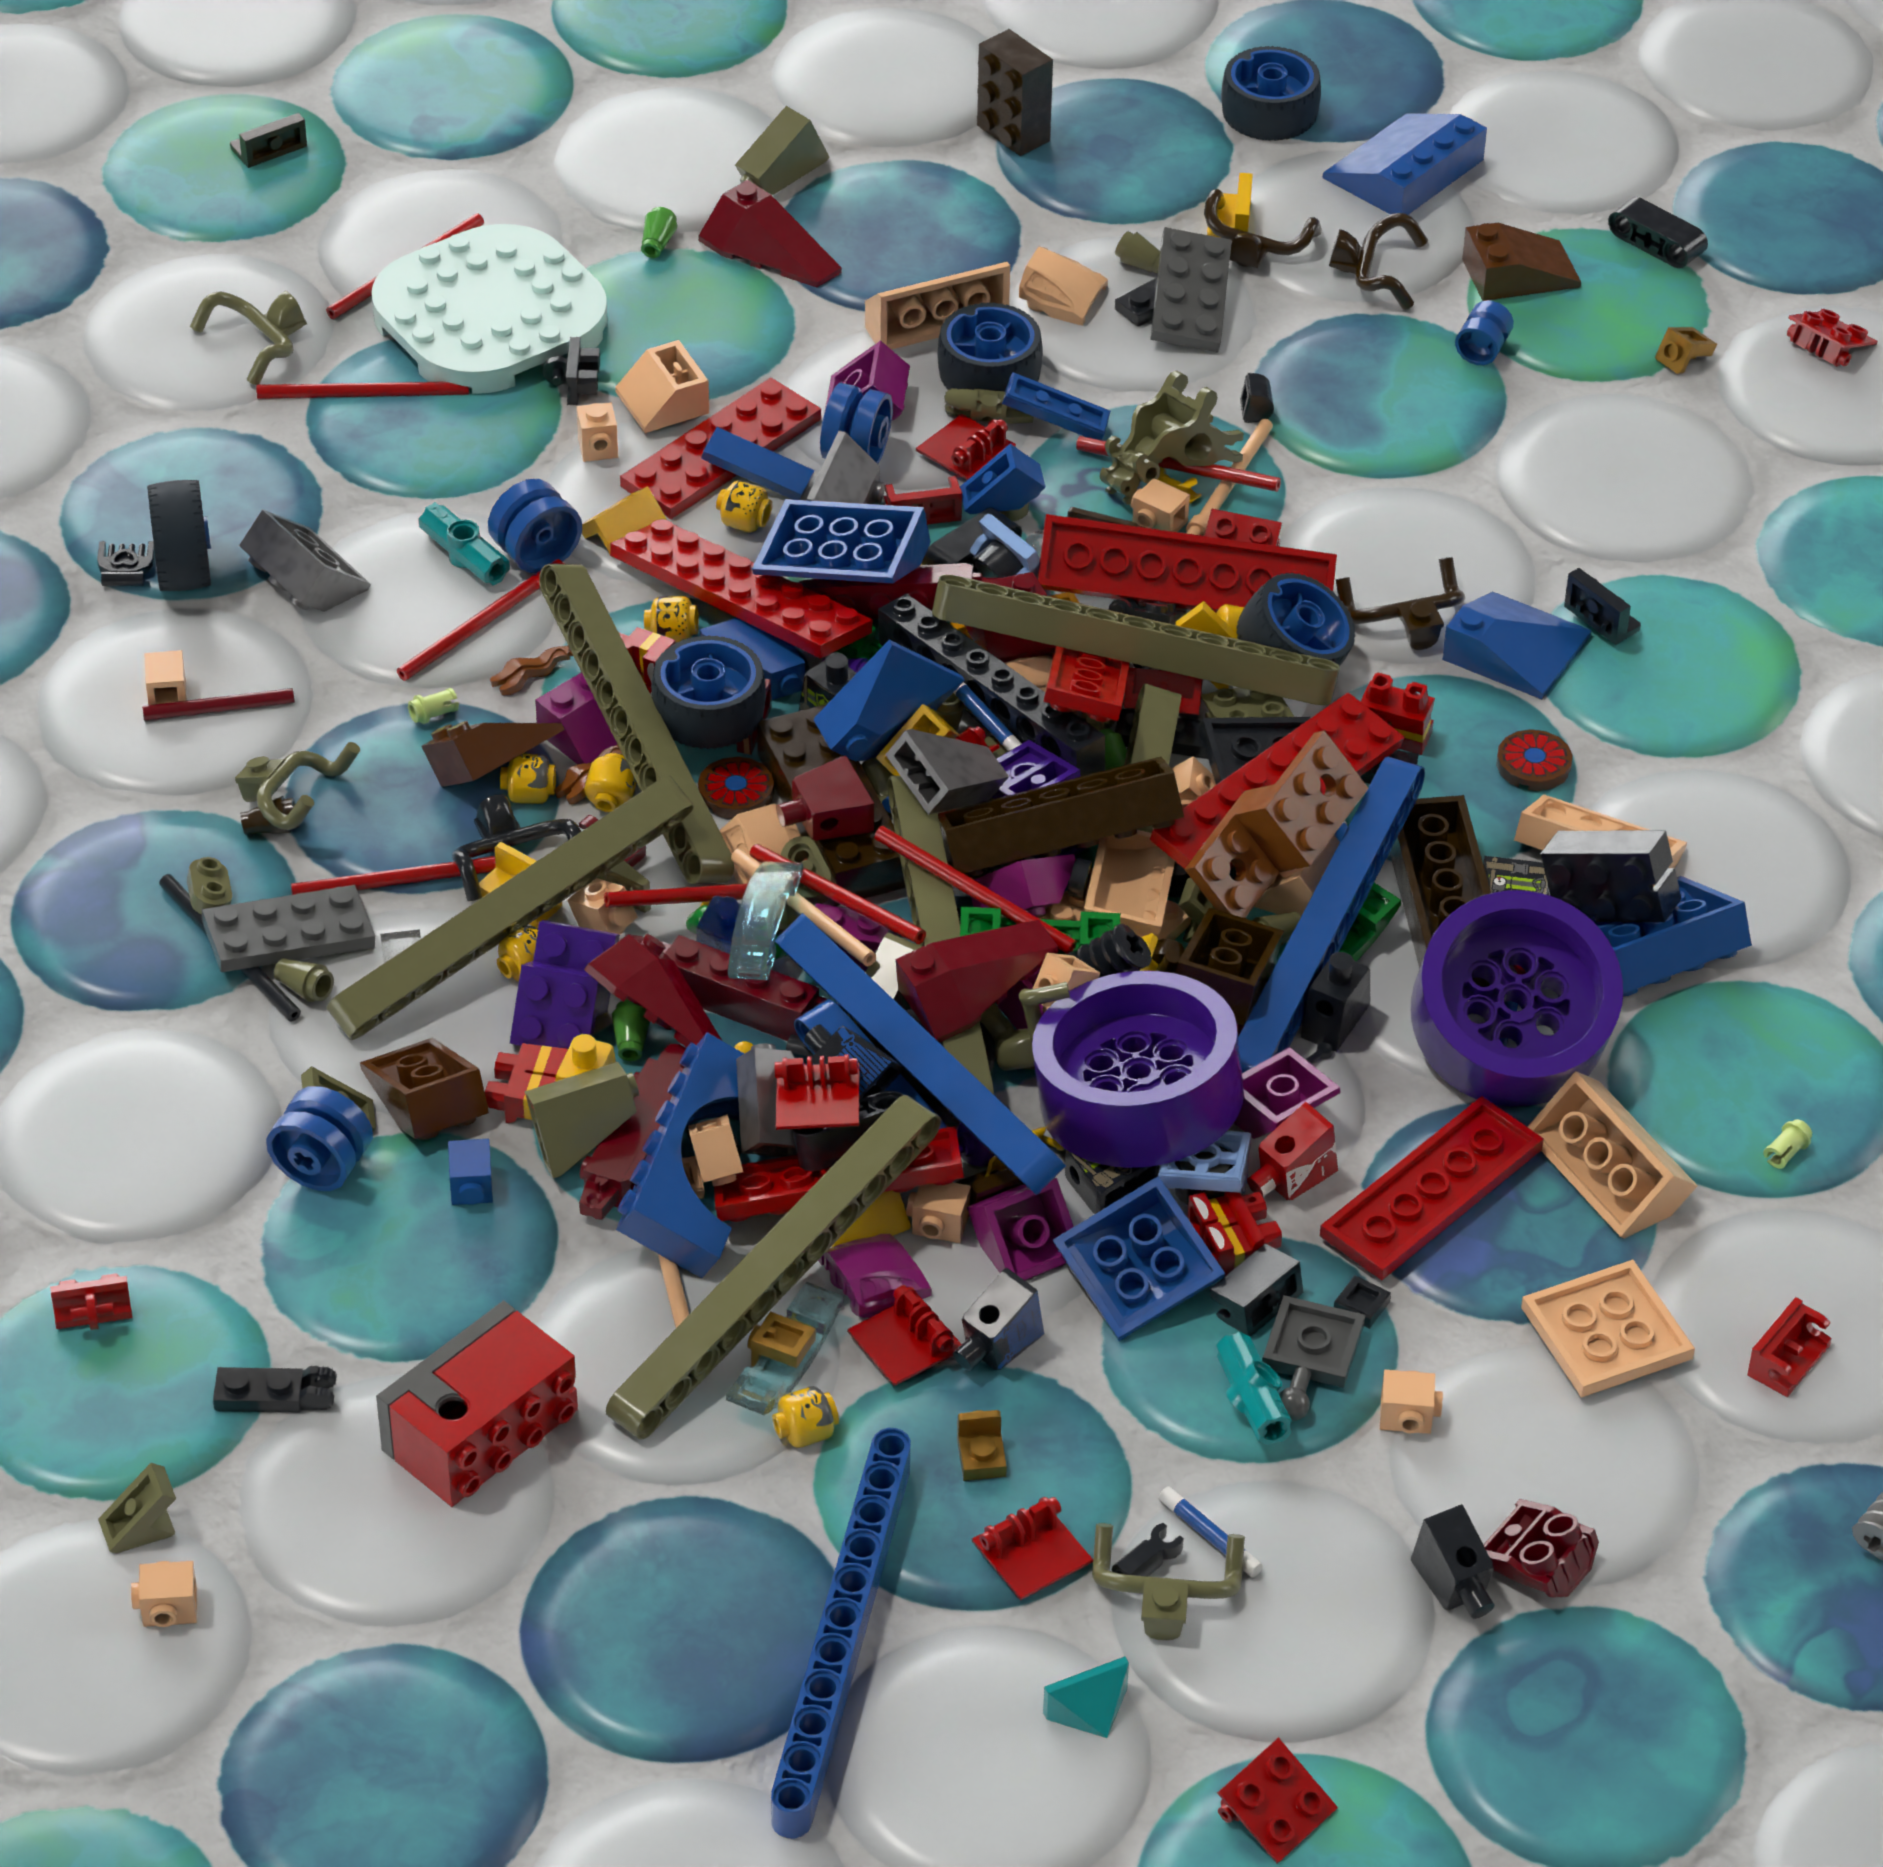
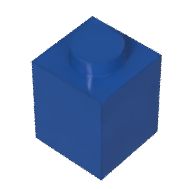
M489 1138L448 1141L452 1205L493 1203Z

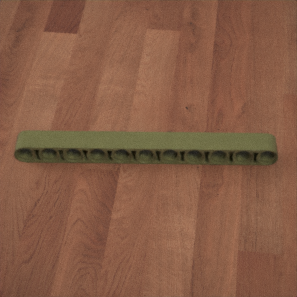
M581 564L545 565L541 570L539 578L541 592L640 790L643 791L665 776H671L694 804L693 811L684 820L663 833L685 879L690 884L728 882L732 878L734 871V862L731 860L732 854L670 732L657 711L653 699L587 569Z
M941 575L939 577L932 609V615L941 620L1314 705L1327 706L1332 703L1340 671L1338 664L1327 659L1298 654L1279 648L956 575Z
M671 776L661 778L340 992L328 1003L326 1009L350 1040L363 1036L497 946L505 937L528 925L680 823L693 811L694 804Z
M890 776L888 780V796L895 833L948 864L938 814L928 815L902 777ZM900 855L912 922L926 931L925 940L917 945L923 947L932 942L960 937V922L952 885ZM980 1021L972 1028L940 1042L954 1058L994 1095Z
M907 1095L899 1097L614 1392L607 1403L606 1415L638 1439L649 1437L931 1143L939 1131L941 1118Z

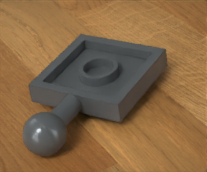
M1283 1296L1262 1362L1269 1365L1276 1372L1293 1376L1290 1387L1279 1393L1292 1421L1304 1418L1309 1411L1310 1401L1306 1390L1310 1380L1344 1388L1364 1328V1314Z

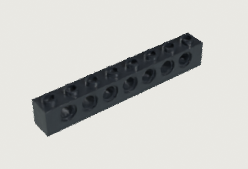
M907 593L878 608L879 644L881 646H884L888 640H891L962 675L965 679L964 683L1021 743L1031 740L1080 769L1081 777L1105 771V735L1075 713L1055 710L1050 706V703L1043 702L1045 696L1043 690L945 620L932 615L931 610Z

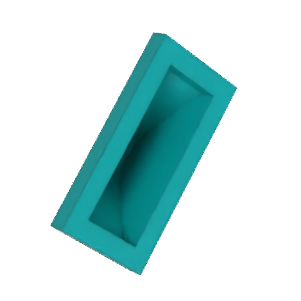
M1125 1656L1044 1686L1043 1714L1045 1718L1055 1723L1107 1738L1127 1692L1129 1672L1127 1658Z

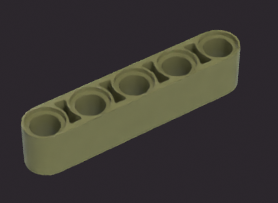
M1146 683L1143 684L1134 710L1124 766L1160 756L1169 765L1181 694ZM1151 825L1137 830L1152 833L1153 828Z

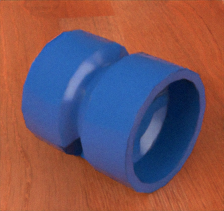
M1488 300L1477 303L1456 336L1455 346L1457 352L1463 359L1475 365L1492 363L1513 329L1514 320L1512 314L1505 306L1495 301Z

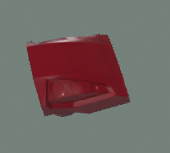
M1519 1499L1515 1503L1516 1508L1483 1544L1493 1562V1571L1517 1583L1545 1592L1548 1597H1568L1592 1569L1599 1544L1594 1528L1579 1523L1574 1515L1562 1513L1556 1507Z

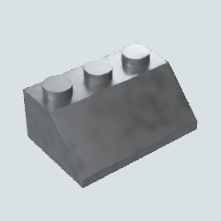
M838 431L807 500L880 504L885 491V483L880 482V466L846 432Z
M263 509L239 545L250 555L248 561L256 568L264 572L267 571L270 574L268 580L276 587L288 591L291 594L289 600L304 610L312 607L325 612L367 591L371 586L360 573L311 528Z

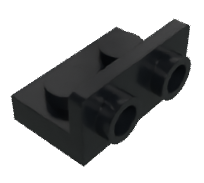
M1581 568L1568 573L1564 602L1565 608L1615 645L1640 631L1641 623L1630 615L1631 606L1622 598L1611 592Z

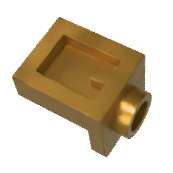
M1668 327L1655 358L1675 373L1683 374L1690 359H1696L1697 356H1712L1717 343L1693 327Z
M770 1311L761 1326L755 1325L749 1335L747 1347L751 1349V1366L760 1369L768 1357L797 1368L816 1340V1328Z
M976 1410L958 1414L957 1444L963 1481L1006 1477L1007 1465L1001 1435L1000 1411Z

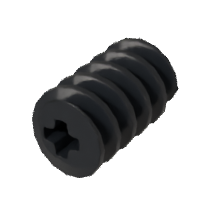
M1125 924L1116 925L1112 931L1104 932L1101 938H1094L1089 944L1080 946L1078 951L1075 950L1068 953V955L1077 957L1100 972L1099 978L1116 973L1140 971L1141 968L1149 966L1152 961L1151 952L1146 942Z

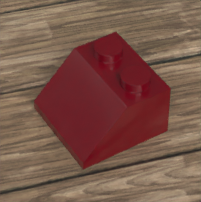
M1033 572L983 581L1048 596ZM964 625L975 643L1003 663L1019 658H1031L1055 652L1056 646Z

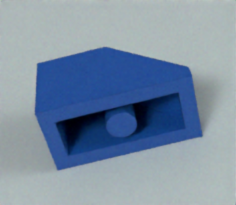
M1009 444L963 483L960 488L964 511L968 514H977L988 508H994L997 511L1019 510L1028 502L1038 497L1046 486L1040 464L1012 444Z

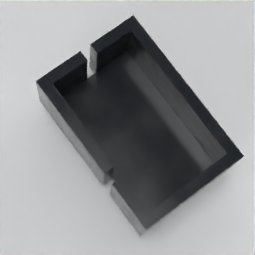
M1666 830L1557 831L1540 853L1550 896L1572 905L1590 919L1595 916L1596 922H1665L1682 899L1675 868H1669L1673 859Z

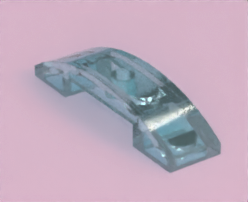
M765 861L754 872L745 890L735 923L728 965L729 978L768 980L777 952L774 939L788 896H795L804 870L803 863Z
M806 1281L787 1308V1318L816 1328V1340L799 1366L794 1368L762 1355L753 1368L745 1367L726 1394V1400L761 1415H766L778 1406L779 1399L791 1393L812 1364L838 1316L844 1302V1296Z

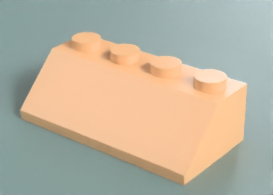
M1004 262L878 293L865 300V328L875 344L881 340L891 350L939 338L943 322L958 309L980 303L1009 305L1010 264Z
M1577 1071L1572 1074L1528 1125V1128L1544 1138L1541 1151L1612 1229L1624 1239L1671 1217L1698 1186L1600 1081Z

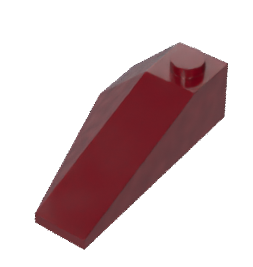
M748 179L722 194L698 235L699 242L723 257L733 259L736 255L750 260V266L761 269L763 265L780 270V275L816 288L842 273V267L771 194Z
M1039 920L932 942L895 959L898 990L928 1033L940 1043L976 1025L982 1019L981 1014L993 1003H1001L1007 997V991L1018 981L1027 980L1042 967L1047 953L1056 954L1059 952L1058 945Z
M628 934L585 967L584 970L621 1001L624 1002L628 999L646 1008L643 1017L653 1024L657 1023L667 1030L675 1029L674 1038L686 1048L691 1042L697 1045L707 1032L722 1040L675 961L663 952L666 948L665 945L652 935L646 934L643 937Z

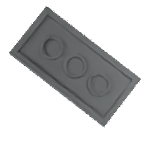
M1164 227L1161 239L1150 340L1213 352L1219 351L1232 240Z
M355 885L202 909V923L220 972L277 964L283 958L302 960L375 948V933Z

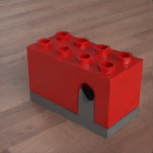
M503 1300L376 1395L381 1449L444 1502L453 1507L463 1498L475 1494L480 1486L496 1473L506 1470L515 1458L528 1448L537 1446L546 1434L559 1424L567 1423L574 1416L575 1412L578 1411L577 1388L573 1386L576 1378L575 1355Z

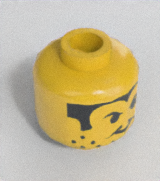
M735 481L727 490L722 489L716 501V509L720 510L722 522L726 526L748 533L756 531L759 527L763 528L766 526L773 505L772 500L768 499V493L764 488L743 481Z
M659 596L653 600L651 609L644 611V629L674 639L676 643L692 638V635H697L699 630L697 605H692L686 596Z

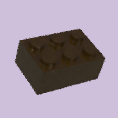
M1007 29L979 43L977 126L1004 146L1022 156L1050 142L1053 59L1011 29Z
M1209 908L1178 961L1175 974L1195 979L1215 990L1232 1009L1236 1023L1244 1026L1276 966L1284 930Z

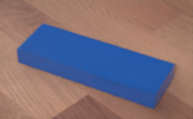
M1012 372L1008 380L1002 401L1003 405L1097 440H1102L1111 412L1108 409Z
M716 427L701 459L793 500H801L815 471L719 427Z

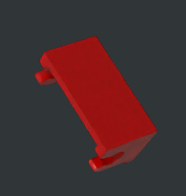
M956 476L948 477L950 488L895 494L892 484L884 485L887 495L883 496L884 505L924 507L927 525L962 521V491Z
M1129 667L1125 689V709H1135L1143 684L1146 683L1181 694L1180 714L1200 715L1203 679L1164 670Z
M1797 1297L1793 1299L1752 1348L1747 1376L1785 1397L1791 1394L1830 1347L1832 1340L1831 1337L1823 1331L1815 1329L1812 1325L1814 1323L1822 1329H1827L1831 1322L1823 1314L1802 1304L1803 1300Z

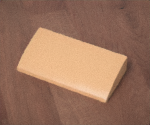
M1542 795L1521 812L1514 841L1543 850L1557 831L1649 829L1547 795ZM1667 836L1673 859L1669 868H1675L1685 851L1687 842Z
M1137 830V834L1131 837L1117 839L1112 835L1099 840L1083 912L1121 913L1120 924L1128 925L1138 936L1143 937L1150 933L1154 935L1159 934L1161 931L1175 860L1150 841L1152 833Z

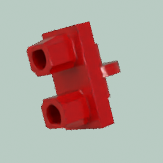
M117 1273L102 1275L99 1280L77 1282L75 1279L60 1281L57 1286H50L56 1329L90 1325V1330L99 1329V1323L132 1318L127 1275L119 1276Z

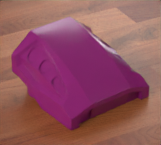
M878 1234L874 1237L856 1239L829 1248L818 1260L821 1266L824 1265V1268L829 1270V1278L832 1285L843 1290V1294L849 1297L852 1312L862 1318H870L894 1306L895 1298L893 1293L901 1285L913 1287L922 1299L932 1295V1288L920 1268L902 1244L891 1234Z

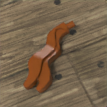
M557 646L545 650L536 658L510 659L506 662L501 672L490 678L492 687L500 686L499 689L503 696L514 694L521 690L528 678L548 676L558 662L570 660L573 654L569 646Z
M615 745L602 751L598 757L609 753L623 754L619 746ZM592 762L570 767L566 772L564 781L554 789L556 797L561 798L567 795L566 799L569 804H574L586 797L584 787Z

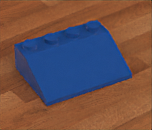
M1405 114L1324 171L1322 178L1388 214L1405 213L1409 215L1484 160L1487 127L1462 114Z
M785 499L752 567L753 575L895 583L921 565L931 543L924 507Z
M1679 876L1677 881L1682 899L1665 922H1596L1595 916L1591 920L1604 933L1615 951L1622 973L1623 997L1637 993L1638 988L1648 984L1665 983L1671 979L1672 975L1683 971L1702 969L1705 966L1704 963L1715 959L1734 957L1737 955V951L1752 946L1745 902L1686 877Z

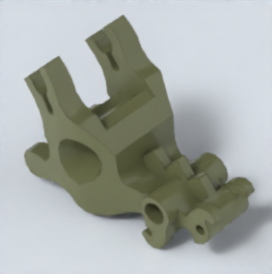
M1173 371L1167 376L1162 388L1153 399L1137 405L1132 416L1131 432L1124 444L1121 445V439L1116 436H1111L1107 439L1105 450L1113 463L1109 468L1102 467L1100 479L1108 485L1105 489L1107 493L1114 494L1117 491L1125 495L1122 501L1130 505L1141 481L1148 484L1153 478H1159L1161 470L1158 463H1161L1166 457H1170L1183 466H1209L1221 460L1241 462L1243 454L1236 450H1230L1225 445L1233 446L1235 442L1242 441L1244 433L1239 430L1220 431L1217 427L1211 425L1213 415L1210 413L1216 405L1217 393L1208 387H1204L1198 392L1195 400L1189 396L1186 397L1182 392L1188 384V377L1179 371Z

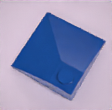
M1492 591L1463 605L1446 626L1442 660L1542 700L1590 638L1592 630Z
M888 640L813 720L832 751L847 756V758L854 761L869 760L875 758L922 704L936 711L965 679L962 675Z
M1159 1176L1053 1239L1054 1245L1118 1341L1226 1276Z

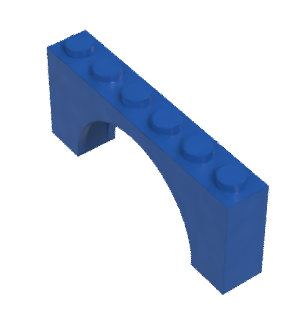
M708 1032L697 1045L691 1042L680 1059L679 1064L683 1065L684 1069L675 1075L667 1090V1093L672 1095L671 1100H667L656 1116L655 1122L660 1124L658 1131L654 1130L650 1134L643 1147V1152L647 1153V1157L638 1163L632 1173L630 1181L635 1185L633 1190L629 1189L618 1206L617 1211L622 1216L616 1228L622 1234L700 1278H703L720 1259L732 1228L713 1215L693 1191L682 1163V1136L685 1127L698 1120L718 1118L722 1115H728L730 1119L739 1120L736 1059L744 1054Z

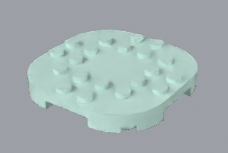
M494 224L472 228L391 262L379 273L372 287L373 316L379 333L383 337L390 334L416 360L419 375L428 382H449L467 386L469 389L472 388V394L491 393L514 387L516 374L545 363L551 357L568 354L570 337H581V348H596L603 339L605 326L607 327V299L600 282L557 240L540 230L527 226Z

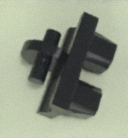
M570 337L568 359L558 355L545 361L542 372L544 378L555 386L568 384L567 405H578L579 394L597 395L598 372H600V348H581V337Z

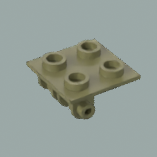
M1239 687L1233 689L1223 688L1215 692L1201 694V698L1209 712L1205 713V718L1294 717L1283 697Z

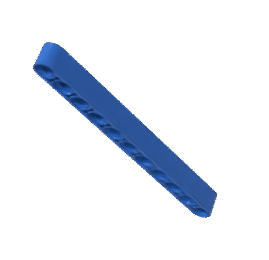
M1385 757L1238 1037L1242 1073L1290 1047L1304 1020L1308 992L1312 983L1330 960L1331 955L1339 952L1422 790L1425 779L1424 767L1390 757Z
M802 913L774 940L807 975L896 1061L902 1064L925 1089L1036 1196L1066 1167L1062 1160L805 914Z
M898 1428L882 1429L872 1439L772 1787L771 1825L778 1835L785 1838L795 1839L802 1837L809 1832L812 1826L908 1483L911 1440L907 1433Z

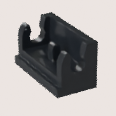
M1267 1244L1260 1247L1210 1288L1211 1298L1228 1308V1310L1223 1308L1216 1313L1218 1318L1250 1337L1277 1315L1283 1296L1298 1298L1304 1293L1300 1261Z

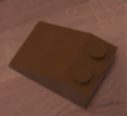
M1499 222L1484 223L1465 228L1462 260L1482 301L1581 287V280L1560 240Z
M464 721L455 726L448 724L431 733L433 740L421 747L441 787L474 781L565 729L562 723H479L469 725L468 721Z
M433 1037L360 1062L362 1072L399 1128L414 1139L425 1140L433 1138L440 1133V1130L451 1126L462 1127L470 1125L476 1121L477 1117L489 1113L480 1069Z

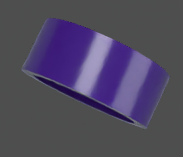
M1523 890L1494 892L1475 898L1460 906L1435 931L1413 986L1410 1008L1413 1031L1417 1043L1431 1067L1447 1083L1460 1092L1474 1099L1483 1096L1498 1106L1522 1107L1543 1104L1553 1098L1575 1071L1589 1076L1599 1062L1621 1012L1623 979L1619 961L1609 940L1600 928L1583 912L1558 898L1538 892ZM1509 966H1521L1526 974H1516ZM1472 978H1483L1490 986L1480 987L1475 984ZM1550 989L1558 995V998H1547L1541 990ZM1508 1001L1515 1002L1522 1010L1512 1011L1504 1003ZM1478 1014L1485 1020V1023H1474L1469 1019L1468 1015ZM1536 1026H1547L1553 1031L1554 1035H1544L1537 1030ZM1499 1039H1512L1517 1047H1505Z
M1130 971L1100 977L1070 990V998L1056 1000L1042 1015L1035 1028L1032 1051L1043 1122L1053 1139L1078 1157L1102 1165L1127 1168L1171 1163L1189 1157L1213 1144L1227 1132L1241 1111L1244 1088L1237 1023L1234 1013L1222 996L1209 986L1195 979L1162 971Z

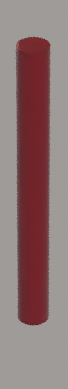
M293 688L143 705L142 709L145 721L295 703Z

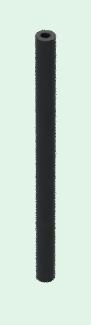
M171 874L164 875L160 879L159 885L206 933L202 923V914H199L192 908L189 893ZM259 966L240 969L288 1021L292 1022L299 1018L301 1010Z

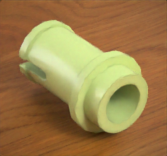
M448 688L445 691L422 697L420 694L414 696L413 700L408 702V711L415 723L421 722L426 724L432 717L458 711L459 703H452L450 701L457 699V695L452 688Z
M1798 1119L1786 1122L1782 1127V1133L1763 1151L1765 1158L1769 1157L1773 1152L1775 1153L1767 1162L1775 1168H1784L1800 1149H1806L1810 1145L1812 1137L1811 1128L1804 1121Z

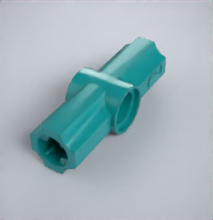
M436 502L425 507L423 514L418 519L419 528L449 552V561L452 565L459 568H468L484 583H490L492 586L503 581L504 576L510 570V561L480 536L477 523L472 520L458 518L444 505H439Z
M1240 1331L1234 1335H1225L1217 1343L1216 1347L1218 1349L1217 1358L1231 1384L1226 1390L1227 1398L1236 1409L1246 1415L1259 1442L1269 1446L1275 1442L1285 1441L1293 1431L1290 1427L1292 1420L1277 1392L1282 1387L1280 1377L1269 1365L1262 1362L1250 1336Z

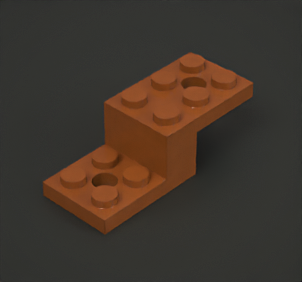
M1325 730L1315 732L1276 784L1246 790L1242 793L1186 866L1185 871L1216 910L1246 918L1279 872L1310 867L1369 788ZM1320 777L1323 779L1326 787L1324 795L1320 791ZM1230 862L1233 863L1236 869L1234 880L1229 875Z

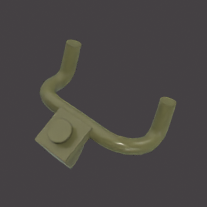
M286 290L277 296L266 314H262L251 303L238 296L218 291L208 294L202 300L190 327L197 332H203L212 310L218 305L233 309L250 320L274 343L265 347L258 354L248 374L247 381L249 383L260 385L268 365L273 359L286 358L292 355L294 351L293 343L288 336L305 326L307 322L298 302Z
M348 742L333 762L317 753L309 751H295L285 757V759L269 760L265 756L256 757L247 762V765L235 777V781L239 786L244 801H257L262 815L273 826L284 830L294 829L305 819L314 805V800L308 795H302L290 813L286 815L274 805L272 801L273 794L299 766L311 767L326 776L335 777L342 775L348 770L359 754L360 747L354 742Z
M1067 982L1020 991L1019 1000L1022 1003L1028 1029L1013 1030L1012 1034L998 1041L995 1047V1057L1002 1070L1035 1069L1032 1041L1035 1028L1042 1017L1039 1004L1070 998Z
M1106 1523L1096 1524L1092 1577L1096 1584L1106 1589L1143 1594L1141 1621L1144 1622L1145 1634L1150 1638L1174 1640L1181 1635L1183 1624H1186L1188 1598H1229L1235 1596L1241 1589L1245 1536L1227 1535L1223 1581H1196L1111 1572L1113 1525Z

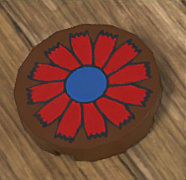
M1529 729L1517 731L1504 738L1498 747L1496 766L1500 775L1514 786L1519 787L1520 783L1529 786L1528 790L1532 791L1549 790L1566 781L1568 773L1571 771L1573 754L1568 744L1559 736L1547 731Z
M730 757L722 758L709 764L701 772L698 780V790L706 805L712 809L713 814L733 819L739 813L770 805L774 795V781L772 773L763 764L750 758Z

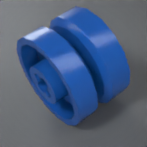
M845 383L836 385L827 403L821 427L820 452L822 458L826 459L838 431L846 432L879 464L891 429L893 414L891 395L870 389L863 396L861 388Z
M526 479L511 486L496 501L488 518V533L494 542L504 552L508 553L521 570L532 574L537 573L545 565L552 563L556 559H560L563 562L571 555L578 545L582 534V519L578 512L566 500L562 499L550 483L541 479Z
M308 1086L297 1091L284 1114L279 1117L266 1138L267 1152L274 1164L287 1177L300 1185L317 1191H333L342 1187L356 1162L361 1159L373 1139L372 1125L366 1114L352 1100L341 1093L325 1087Z

